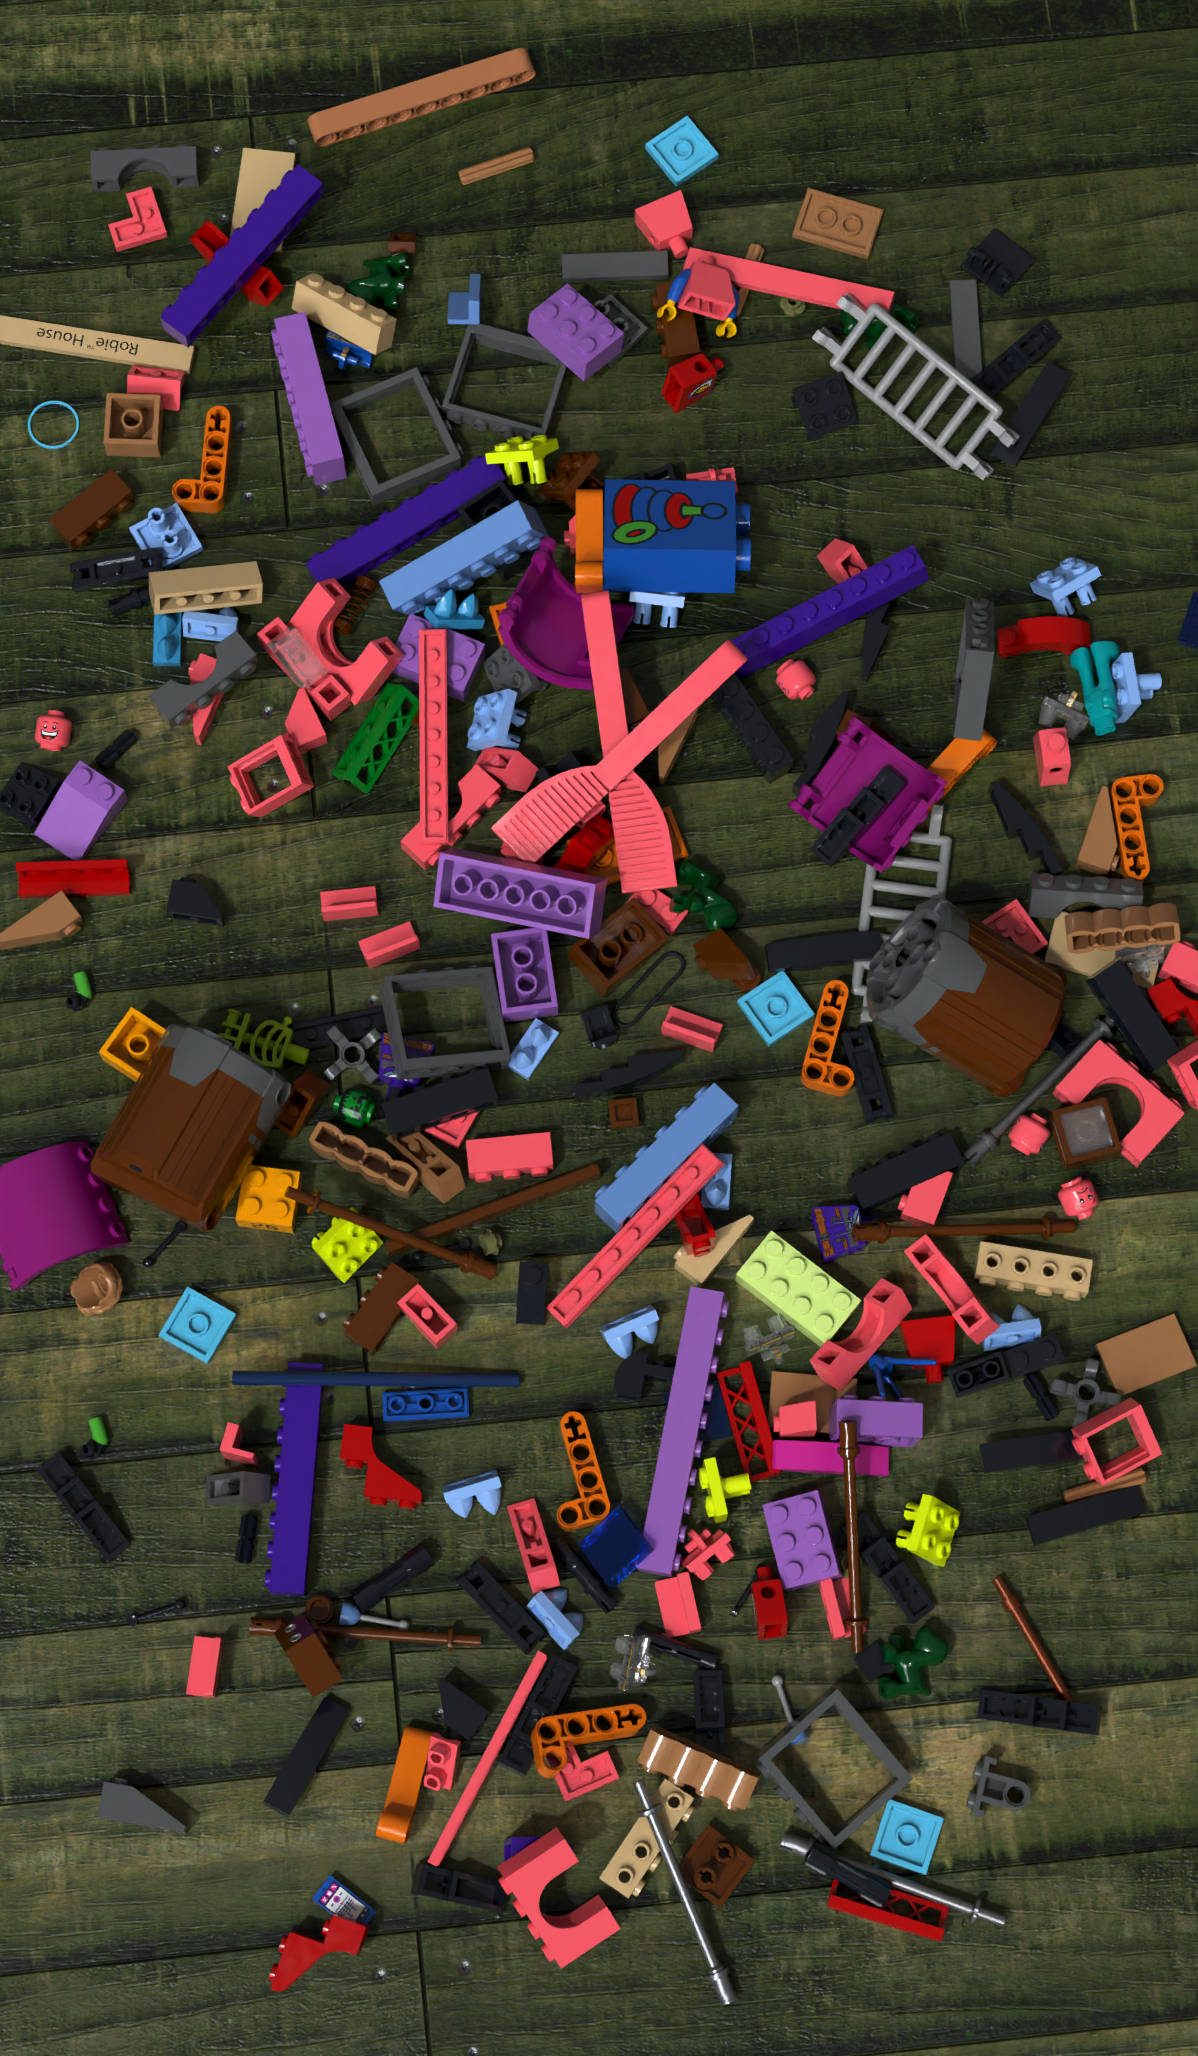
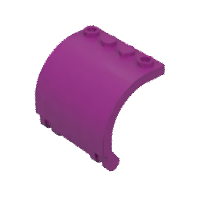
M544 537L539 544L540 550L535 551L531 558L532 562L515 592L508 598L506 602L507 608L502 609L498 616L501 624L498 630L512 656L534 675L558 686L594 690L581 594L584 593H576V588L563 577L553 557L557 542L551 537ZM611 603L617 646L636 613L633 605Z
M852 716L844 733L841 732L836 738L841 742L810 786L803 783L799 789L801 791L795 800L792 799L787 806L824 832L842 808H847L864 786L868 787L884 766L889 767L908 785L874 825L849 850L859 859L882 873L884 869H888L893 864L898 849L904 847L912 837L911 832L915 826L921 824L926 819L929 813L928 808L931 804L937 802L945 792L944 787L948 782L907 757L860 720ZM858 732L862 733L859 739L855 742L853 738L856 736V734ZM809 799L813 800L810 806L805 809L804 805Z
M88 1141L50 1146L24 1155L0 1167V1254L4 1262L2 1268L5 1274L8 1273L11 1280L9 1285L12 1291L25 1288L30 1280L64 1261L97 1250L123 1247L129 1243L125 1228L120 1221L114 1201L110 1197L105 1182L91 1172L90 1164L94 1153Z

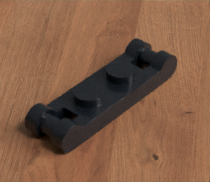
M150 548L70 563V572L74 576L72 591L85 592L88 589L149 579V572L166 571L165 567L162 566V559L164 558L163 548ZM151 560L152 567L145 568L144 561ZM86 571H89L90 578L85 579L84 573Z
M867 1024L858 1025L857 1029L849 1031L847 1028L839 1030L840 1040L849 1068L854 1074V1085L865 1124L875 1123V1120L880 1118L885 1120L893 1118L892 1107ZM861 1039L863 1045L853 1047L852 1041ZM879 1100L881 1107L872 1109L870 1102Z
M475 1560L470 1565L471 1569L464 1576L460 1574L455 1581L527 1656L533 1650L531 1647L538 1640L542 1641L547 1634L488 1571ZM480 1577L484 1583L476 1589L472 1583ZM526 1625L531 1632L522 1638L517 1632Z

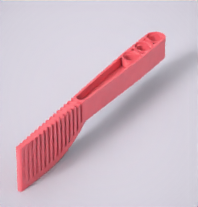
M609 590L581 594L603 758L629 734ZM633 769L608 793L622 894L677 887L672 843L664 813L650 788Z
M728 639L597 765L571 769L545 780L528 792L491 827L492 831L522 862L534 864L735 673L748 658Z

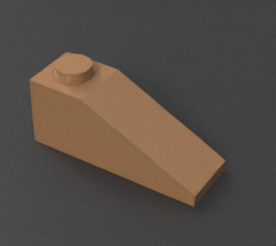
M699 707L657 746L658 784L664 786L698 717Z
M1102 785L1074 868L1097 876L1107 877L1109 870L1115 871L1119 855L1115 854L1118 845L1108 787Z
M60 891L1 932L0 950L61 940L66 936L71 937L81 929L80 926L84 924L83 920L64 893Z
M420 1132L394 1141L391 1135L386 1138L388 1144L398 1156L417 1171L419 1180L426 1189L442 1203L445 1204L466 1188L460 1167Z

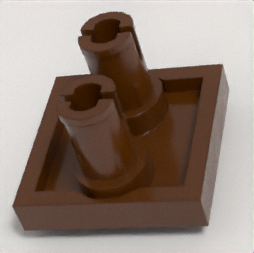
M593 452L565 453L557 461L558 466L546 476L548 481L541 483L542 487L537 494L543 500L564 501L576 514V489L581 484L587 489H600L597 485L602 487L604 481L592 471L600 459Z
M708 1824L681 1860L679 1866L686 1883L720 1909L755 1860Z

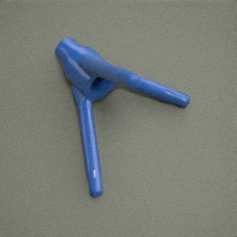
M875 1352L868 1359L869 1367L875 1373L880 1396H886L884 1379L898 1399L904 1397L890 1377L894 1364H937L935 1359L883 1357Z

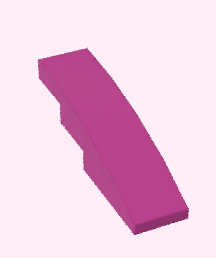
M774 1440L772 1469L812 1474L831 1473L844 1475L843 1459L837 1454V1447H840V1443ZM857 1444V1446H860V1453L855 1458L856 1475L889 1476V1447Z

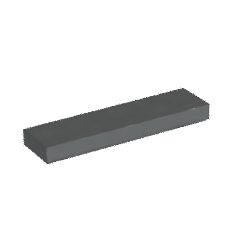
M667 251L562 254L563 283L668 279L669 276Z
M976 279L950 280L949 293L954 368L971 380L982 371Z

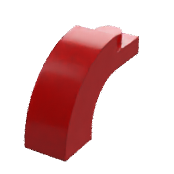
M1056 616L1034 617L1017 620V625L997 629L999 655L1003 658L1038 650L1059 651L1065 655H1070L1080 647H1086L1091 650L1090 624L1075 618Z

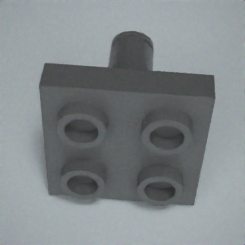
M609 294L604 300L596 301L593 306L624 332L622 352L607 363L611 367L648 333V328L614 296Z
M505 644L483 663L495 692L508 688L517 692L514 707L531 692L544 691L547 687V681L541 680L540 677L523 667L512 656Z

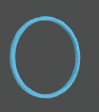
M47 401L38 405L30 414L28 431L33 441L39 446L47 449H59L67 446L75 439L79 431V419L75 410L67 403ZM50 404H60L67 407L76 418V430L73 436L65 443L56 446L42 444L31 432V420L34 414L40 408Z

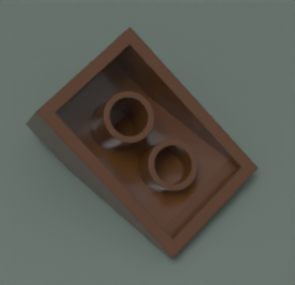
M632 898L601 923L599 934L589 939L582 937L573 944L568 959L597 992L605 998L670 940V937L638 901Z

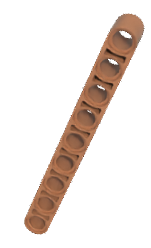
M518 48L314 113L307 119V123L316 146L325 147L528 82L535 77L536 72L527 49Z

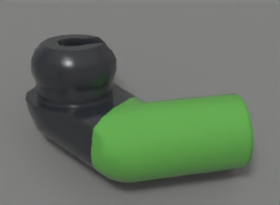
M86 971L74 974L77 990L71 997L66 999L67 1008L74 1012L83 1010L93 995Z
M96 1417L88 1421L92 1437L81 1448V1453L85 1458L96 1459L102 1454L108 1444V1436L102 1417Z

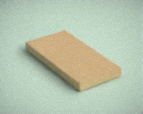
M243 148L230 237L235 229L243 227L253 209H259L264 203L268 192L272 189L276 190L281 184L285 173L295 168V153ZM284 240L274 252L282 253Z
M1061 911L1057 918L1054 919L1044 961L1059 969L1091 976L1110 962L1119 959L1127 965L1160 958L1163 945L1152 943L1141 948L1123 946L1112 951L1095 949L1083 954L1068 952L1064 917L1070 913ZM1150 963V965L1144 966L1148 976L1142 978L1139 968L1131 969L1133 972L1132 978L1137 986H1141L1145 991L1153 987L1159 963Z

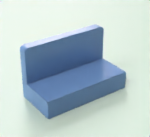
M470 274L469 292L449 293L448 324H480L481 274Z

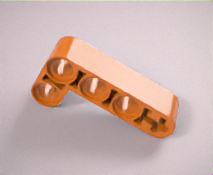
M223 406L210 408L206 415L200 480L180 479L173 485L172 494L174 502L178 504L181 511L218 513L225 506L233 426L230 412ZM219 420H221V422H220V430H221V431H217V427H216V424H218ZM215 444L223 445V447L219 450L211 449V447ZM212 469L221 470V472L217 475L209 474L210 470ZM184 492L192 494L186 499L179 497ZM210 494L218 495L215 500H207L206 497Z
M576 489V593L603 591L604 560L603 489Z
M984 728L981 741L955 738L927 768L928 771L948 782L944 787L945 792L937 802L931 804L928 808L929 812L932 809V805H936L979 758H985L997 745L998 741Z
M1154 774L1119 778L1113 783L1109 792L1118 845L1117 853L1119 855L1122 879L1142 880V884L1150 871L1140 807L1154 805L1158 802L1164 789L1162 779ZM1151 786L1155 789L1156 793L1148 794L1144 791L1143 787ZM1116 790H1126L1129 797L1122 798L1118 796ZM1120 816H1130L1133 819V823H1124ZM1125 842H1135L1138 849H1128L1125 846ZM1134 860H1136L1135 870L1136 872H1140L1139 876L1136 875L1135 871H1131L1134 865Z
M840 980L830 981L824 988L801 1071V1081L805 1087L835 1096L847 1095L854 1083V1074L850 1068L830 1062L849 992L847 985ZM833 991L839 992L835 1007L830 1006ZM829 1016L835 1020L836 1024L827 1027L822 1024L821 1019ZM822 1042L828 1046L829 1050L819 1053L814 1049L813 1045ZM815 1068L820 1071L821 1077L812 1079L807 1075L806 1071ZM836 1076H844L848 1080V1084L846 1086H838L833 1079Z
M572 1411L562 1417L560 1428L580 1498L566 1502L558 1508L557 1523L565 1531H575L602 1523L610 1514V1502L586 1420L580 1413ZM570 1420H574L575 1424H581L577 1427L579 1439L575 1441L571 1428L566 1429L569 1426ZM578 1447H584L589 1451V1456L585 1460H577L573 1456L574 1450ZM587 1474L594 1475L597 1478V1484L592 1488L584 1487L581 1483L583 1476ZM594 1502H601L606 1508L605 1512L599 1516L593 1515L589 1510L590 1505ZM564 1511H575L578 1515L577 1520L572 1524L565 1523L561 1518Z
M628 1704L541 1718L531 1732V1742L538 1773L545 1778L556 1777L566 1765L567 1755L565 1747L636 1735L646 1722L645 1710L637 1704ZM627 1716H630V1719L636 1720V1723L632 1725L631 1721L624 1720L627 1718ZM596 1720H605L609 1725V1730L600 1729L596 1724ZM574 1723L578 1725L581 1734L575 1735L571 1733L568 1729V1724ZM548 1728L552 1732L553 1738H543L539 1729ZM545 1757H554L558 1762V1767H549L545 1762Z
M408 1725L405 1726L384 1810H382L378 1822L377 1838L406 1845L427 1766L430 1739L434 1732Z

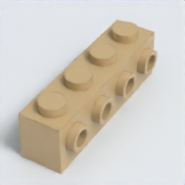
M311 273L296 281L292 303L294 311L298 313L305 312L307 318L374 355L392 346L397 319L388 315L386 311L368 304L364 299L348 293L344 288L328 282L318 274Z
M257 561L149 572V595L154 615L262 603L263 582Z
M980 1241L977 1248L973 1280H978L980 1285L995 1287L997 1283L1008 1285L1007 1289L1021 1292L1024 1291V1288L1036 1290L1035 1293L1042 1296H1052V1293L1063 1294L1064 1299L1080 1301L1089 1292L1093 1260Z
M664 1779L652 1797L653 1804L661 1803L663 1806L657 1813L671 1845L679 1834L675 1830L680 1820L687 1822L695 1807L691 1805L694 1800L693 1797L667 1779ZM646 1817L638 1818L599 1877L602 1882L627 1899H629L631 1894L636 1897L646 1884L642 1879L648 1869L654 1872L663 1858L658 1854L660 1849Z

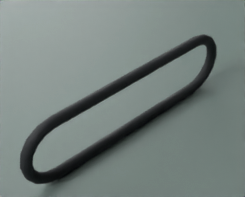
M672 951L664 953L614 1006L612 1019L616 1025L623 1028L632 1027L677 980L685 969L684 958L679 953ZM667 956L679 958L681 961L680 970L638 1016L627 1024L619 1022L616 1018L617 1009Z

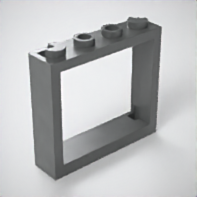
M468 324L443 401V417L451 423L460 424L462 422L470 424L477 430H492L506 438L522 436L523 440H531V437L537 435H546L548 438L569 368L535 338L483 324ZM474 344L560 366L541 428L455 405Z
M417 367L330 404L335 426L373 506L462 468L461 457H464L463 451L458 442L453 443L450 436L453 435L451 426L447 419L442 420L439 414L442 412L440 403L436 397H431L428 391L431 389L430 383L425 374L421 376ZM415 385L448 455L378 484L345 414Z
M982 597L980 600L966 598L954 681V738L977 741L982 739L994 659V601H988Z
M472 965L467 969L458 970L455 967H447L436 972H429V970L423 969L413 974L396 972L395 975L383 978L379 991L397 1080L465 1074L467 1070L474 1067H481V1069L488 1067L489 1071L505 1070L511 1061V1055L492 967L477 968L476 965ZM479 986L492 1051L407 1059L394 993Z
M831 1687L754 1756L758 1761L756 1768L760 1771L761 1775L766 1780L771 1777L778 1785L774 1788L776 1793L785 1802L790 1800L794 1804L796 1809L793 1813L804 1825L809 1822L815 1829V1832L812 1833L813 1837L823 1846L828 1845L833 1849L838 1847L913 1779L843 1694L834 1687ZM832 1705L895 1779L834 1834H832L771 1761L773 1757Z

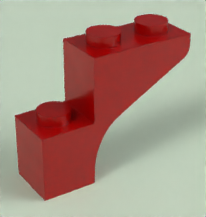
M207 220L189 239L208 264L213 260L215 252L220 247H225L230 241L222 231ZM260 266L243 285L241 291L250 302L267 307L284 287L270 269Z
M600 815L596 816L571 838L560 861L552 868L586 874L615 840L611 822Z
M1171 978L1146 990L1148 995L1147 1001L1153 1009H1156L1161 1014L1163 1023L1166 1022L1167 1025L1174 1024L1183 1018L1181 1015L1183 1014L1198 1040V1001L1183 995Z
M697 1193L674 1217L676 1228L680 1230L686 1254H694V1257L709 1254L711 1252L710 1249H713L716 1239L714 1228L704 1212L699 1194Z
M344 1424L340 1460L346 1463L345 1467L362 1469L363 1465H368L364 1498L370 1500V1504L375 1506H387V1502L399 1503L398 1508L415 1510L416 1505L422 1506L423 1496L421 1491L383 1464L375 1455L373 1427Z
M336 1913L332 1916V1919L327 1918L322 1930V1935L326 1936L324 1940L297 1930L290 1931L289 1935H284L278 1951L282 1953L279 1964L274 1963L270 1972L269 1981H272L270 1989L281 1992L289 1988L328 1952L342 1951L356 1956L361 1954L370 1924Z

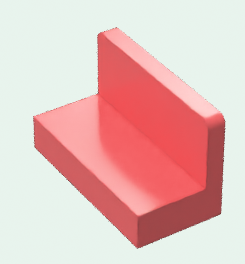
M132 365L127 375V394L161 395L165 410L178 411L181 404V388L185 382V371Z
M375 886L320 892L323 921L379 916Z
M410 921L358 941L369 969L420 949L418 936L415 935Z
M670 1006L666 1019L661 1026V1034L713 1053L723 1024Z
M228 1422L219 1449L223 1457L257 1467L259 1461L256 1455L239 1449L244 1435L240 1426Z
M689 1572L677 1574V1577L656 1581L655 1589L667 1637L674 1638L701 1632L702 1628Z
M849 1578L820 1581L818 1585L832 1640L851 1637V1626L843 1624V1620L850 1617ZM862 1625L863 1633H865L866 1627Z
M194 1636L186 1690L187 1695L216 1698L224 1646L222 1637Z

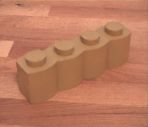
M1159 903L1149 908L1130 906L1121 911L1117 909H1102L1094 913L1074 912L1064 916L1068 952L1083 954L1095 949L1112 951L1123 946L1141 948L1152 943L1169 945L1180 941L1177 907L1172 903Z
M318 1122L309 1138L312 1149L319 1156L336 1160L340 1166L348 1171L361 1172L363 1177L369 1182L385 1185L396 1196L410 1198L419 1182L417 1171L408 1163L398 1160L393 1161L383 1150L368 1148L361 1139L352 1135H343L336 1126L330 1123Z
M655 1725L652 1726L637 1762L642 1764L641 1768L651 1774L664 1773L669 1776L668 1780L678 1786L691 1785L696 1788L695 1792L698 1795L711 1799L712 1796L717 1797L723 1801L722 1804L725 1807L734 1811H738L739 1808L746 1809L761 1774L748 1766L734 1762L719 1753L708 1750L697 1743L681 1738Z

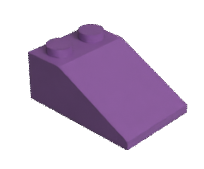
M80 760L62 783L34 834L71 860H83L128 801L124 789Z

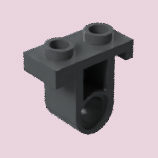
M985 1756L982 1762L977 1761L973 1779H977L975 1791L970 1790L966 1804L967 1808H971L969 1815L977 1818L984 1817L985 1811L979 1810L981 1803L1008 1811L1020 1810L1030 1801L1031 1792L1029 1787L1020 1780L988 1772L989 1766H995L997 1759ZM1012 1787L1019 1789L1022 1794V1799L1018 1804L1008 1800L1007 1792Z

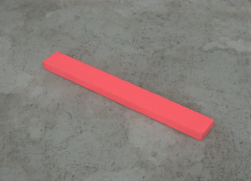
M692 247L689 249L683 269H689L692 263L700 257L709 256L713 259V266L726 269L729 272L733 286L841 309L836 305L841 296H846L847 293H850L866 310L872 303H877L890 313L895 297L893 291Z
M420 629V844L448 845L447 630Z
M702 1144L557 1295L546 1309L563 1326L568 1328L721 1169L724 1163Z
M537 1651L427 1861L437 1868L440 1867L548 1661V1657L544 1653Z

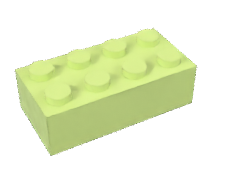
M772 1230L737 1272L735 1278L736 1282L820 1347L827 1340L832 1341L861 1302L858 1297Z

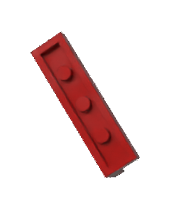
M127 859L16 862L20 898H51L60 891L66 897L131 895V869Z
M751 1362L740 1363L737 1368L716 1373L744 1474L748 1473L750 1483L780 1475L781 1470L772 1469L773 1439ZM740 1374L743 1385L738 1394H735L726 1388L724 1378ZM743 1391H745L747 1400L741 1397ZM729 1395L735 1398L732 1405ZM738 1400L748 1405L750 1409V1414L745 1422L734 1416L733 1408ZM751 1417H752V1419H753V1423H754V1426H755V1427H753V1426H751L750 1424H748L749 1421H750V1419H751ZM737 1423L743 1425L740 1432L738 1430ZM745 1428L757 1433L758 1441L753 1449L744 1445L741 1441V1435ZM759 1444H760V1448H761L762 1454H760V1453H758V1452L756 1451L757 1448H758V1446H759ZM744 1450L750 1452L748 1459L746 1458ZM753 1455L764 1460L767 1472L751 1476L748 1464Z
M833 1879L826 1907L938 1942L942 1941L948 1906L891 1889L890 1895L896 1898L891 1901L887 1899L881 1908H874L868 1906L865 1900L859 1897L858 1894L849 1900L835 1896L839 1882ZM857 1898H859V1899L861 1900L862 1904H861V1903H858V1902H854V1900L857 1899ZM899 1899L907 1900L914 1912L906 1917L897 1915L891 1904ZM914 1903L923 1905L924 1907L917 1910ZM885 1907H888V1909L890 1910V1912H887V1911H884V1910H881V1909H883V1908H885ZM929 1907L941 1911L937 1927L924 1923L919 1913ZM916 1915L919 1921L910 1918Z

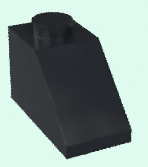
M182 877L180 880H172L166 910L169 919L224 927L222 913L200 883L186 877Z
M520 1262L516 1324L545 1325L548 1263Z
M441 1678L438 1683L444 1722L449 1728L447 1734L455 1740L462 1742L465 1739L467 1742H470L490 1713L451 1683Z

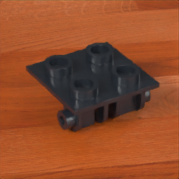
M994 228L977 248L973 246L968 251V257L961 264V267L1002 298L1035 262V259Z
M842 371L791 389L793 393L791 397L794 407L797 406L808 440L858 423Z
M21 762L0 793V812L21 821L24 827L31 830L33 826L36 827L38 825L37 823L42 817L39 812L46 813L47 810L43 806H50V802H52L61 786L59 783L61 780Z

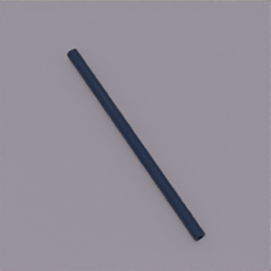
M232 1371V1385L519 1387V1373Z

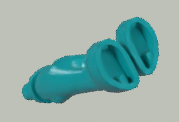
M1111 641L1093 642L1090 644L1091 651L1086 647H1080L1071 653L1069 657L1072 668L1079 672L1090 725L1094 726L1095 734L1098 736L1115 731V721L1118 719L1116 713L1117 695L1112 679L1110 662L1115 661L1119 657L1120 650L1118 644ZM1094 664L1096 666L1099 680L1097 687L1093 675Z

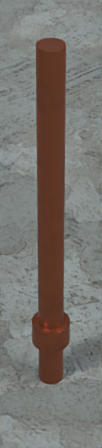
M1002 1576L996 1578L992 1583L1003 1600L1001 1604L1007 1613H1011L1059 1698L1075 1702L1020 1608L1022 1604L1017 1595L1013 1596Z

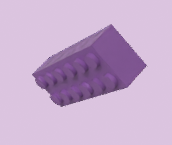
M301 312L274 319L275 329L271 330L276 357H278L282 380L285 384L288 403L291 407L294 426L297 430L301 453H303L307 476H313L315 486L345 479L347 477L344 457L306 313Z
M450 848L440 852L433 907L589 939L599 934L601 930L607 879Z

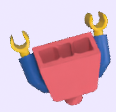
M702 256L693 262L689 269H683L673 280L666 297L668 302L658 309L657 317L660 318L664 313V309H667L670 314L667 322L672 320L677 313L674 307L675 303H678V308L724 321V323H720L717 326L716 334L719 337L723 336L726 327L728 331L727 338L732 337L737 331L736 325L732 321L736 319L739 293L730 280L729 272L726 269L713 266V259L711 257Z

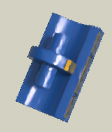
M328 331L325 354L339 360V369L345 370L348 363L355 366L371 367L373 362L372 353L340 335Z

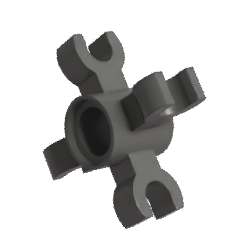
M334 1025L326 1032L341 1049L340 1058L324 1071L330 1080H333L347 1067H357L369 1083H372L379 1077V1073L366 1060L367 1049L382 1037V1034L376 1028L359 1042H350L337 1025ZM350 1046H355L360 1050L361 1056L357 1062H351L346 1057V1050Z
M1087 1359L1083 1378L1076 1385L1058 1379L1052 1381L1050 1393L1071 1397L1073 1404L1076 1406L1072 1422L1073 1428L1087 1421L1088 1409L1094 1403L1109 1408L1120 1403L1121 1395L1100 1391L1098 1384L1095 1382L1099 1365L1098 1360ZM1082 1387L1088 1388L1092 1392V1399L1089 1401L1081 1399L1078 1390Z

